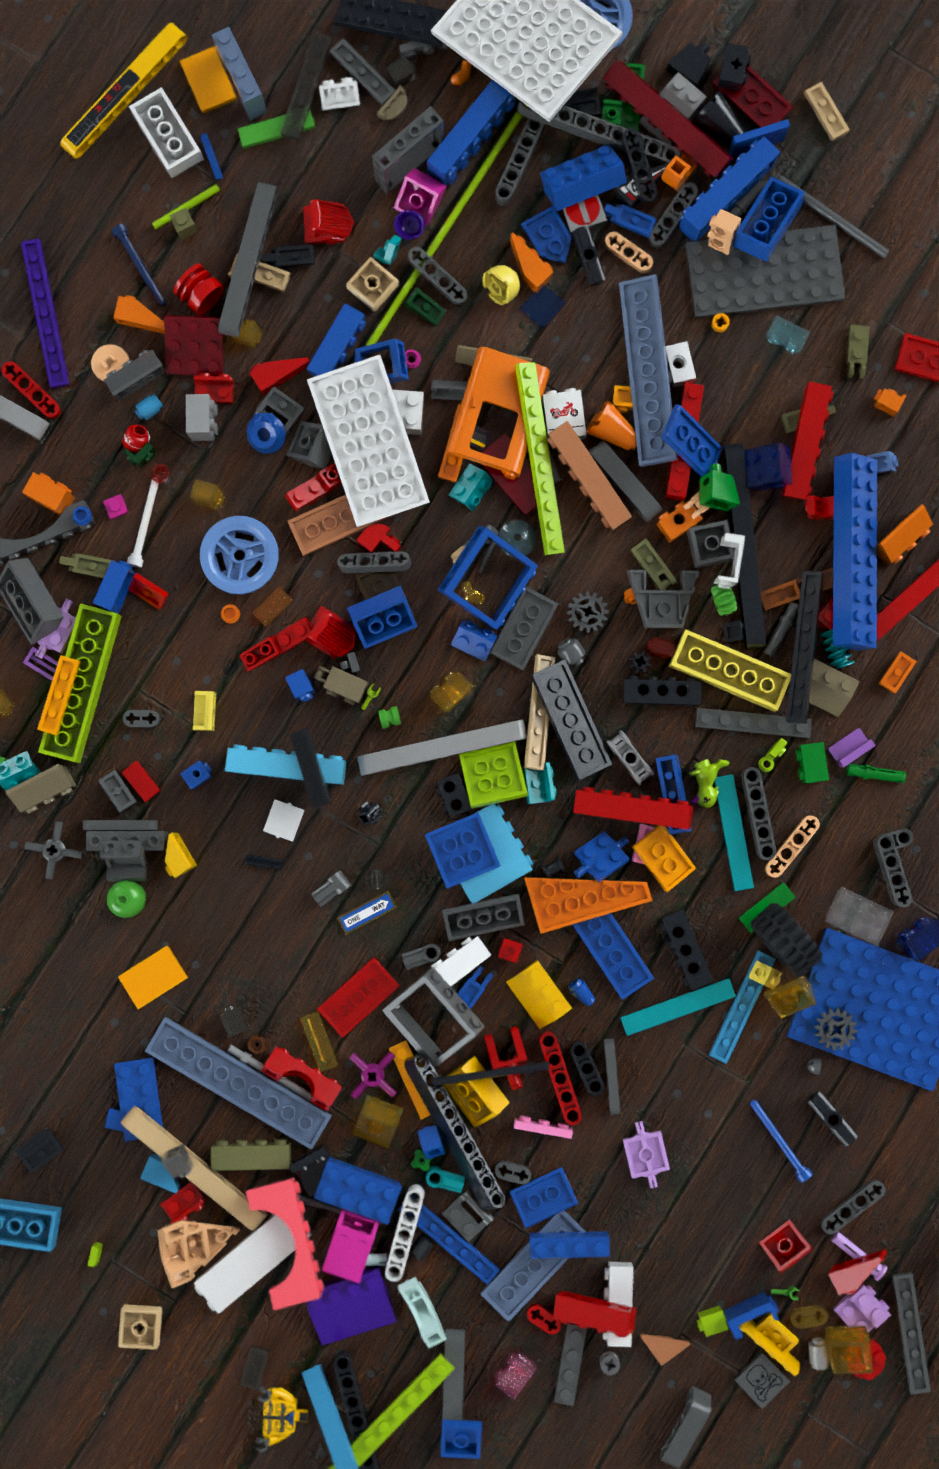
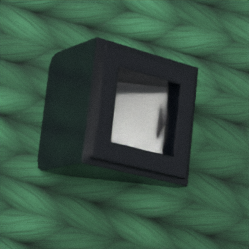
M423 1234L418 1236L411 1246V1251L419 1261L424 1260L433 1246V1241Z

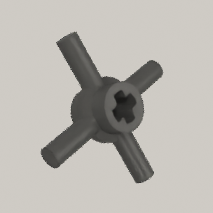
M55 821L53 837L46 841L44 845L32 842L25 843V849L42 852L43 856L48 860L46 879H53L55 864L64 856L83 858V851L66 849L64 843L60 840L63 822ZM55 847L58 849V852L53 854L51 848Z

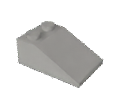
M677 73L660 93L690 121L704 106L707 97L680 73ZM645 115L639 121V124L659 141L667 144L673 141L672 139L669 141L662 136L661 133L663 131L660 128L652 127L647 122L648 118Z

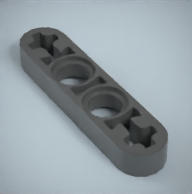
M685 183L681 187L649 236V243L652 247L660 248L666 243L683 216L682 212H676L673 206L676 203H680L685 210L691 205L698 193L695 184ZM691 189L692 194H689L685 201L683 198L686 191ZM671 219L673 226L665 227L663 220ZM662 230V231H663V234H662V236H661V240H658L657 242H655V241H654V239H655L654 236L657 237V236L659 235L660 231Z
M420 247L410 249L407 257L408 262L453 304H463L467 298L465 288ZM412 253H414V254L420 253V257H419V258H420L422 261H424V259H427V261L424 262V264H423L422 267L419 266V265H421V261H420V260H418V259L413 260V259H412V258H413V254H412ZM433 265L436 271L434 274H428L425 271V267ZM447 278L450 284L444 288L440 286L439 280ZM452 285L456 286L453 289L456 293H462V300L460 298L456 300L454 298L455 293L452 290L450 294L447 292L451 289Z
M406 552L351 553L341 555L337 560V564L343 573L395 572L409 569L411 567V559ZM364 560L370 561L369 564L365 566L360 565L361 562ZM381 560H388L385 565H379Z
M83 820V830H158V820Z
M604 1039L610 1115H619L620 1102L614 1039Z
M876 1179L867 1182L823 1216L820 1221L821 1228L827 1234L838 1232L884 1196L886 1191L884 1184ZM873 1185H880V1187L878 1188V1193L872 1192ZM865 1191H867L868 1193L872 1192L870 1194V1196L872 1197L871 1199H869V1196H867L864 1193ZM858 1196L865 1197L864 1205H856L855 1200ZM844 1207L850 1209V1215L846 1218L840 1215V1211ZM836 1214L841 1222L839 1223L837 1220L833 1222L836 1219L833 1215ZM828 1220L833 1222L832 1225L834 1227L832 1229L829 1227L825 1228Z

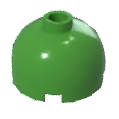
M118 881L109 889L106 897L110 911L122 918L138 915L146 904V892L136 881Z

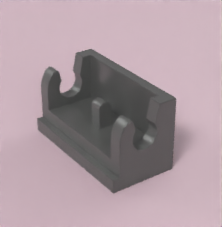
M116 770L98 780L120 815L126 809L135 805L136 800Z

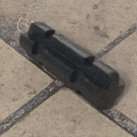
M246 855L245 864L264 868L274 867V869L281 870L283 860Z

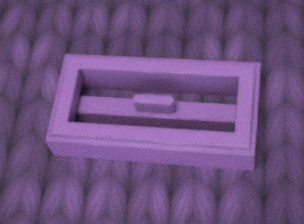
M32 647L23 663L48 679L53 680V676L29 662L32 659L53 673L56 671L53 667L33 656L34 652L37 653L38 649ZM44 654L43 658L57 666L58 661Z

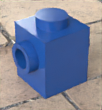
M200 760L181 773V776L191 790H195L213 777L209 764L207 762L203 763ZM198 771L200 772L199 777L196 776Z

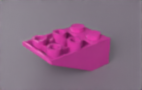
M342 1209L322 1271L360 1283L379 1221Z

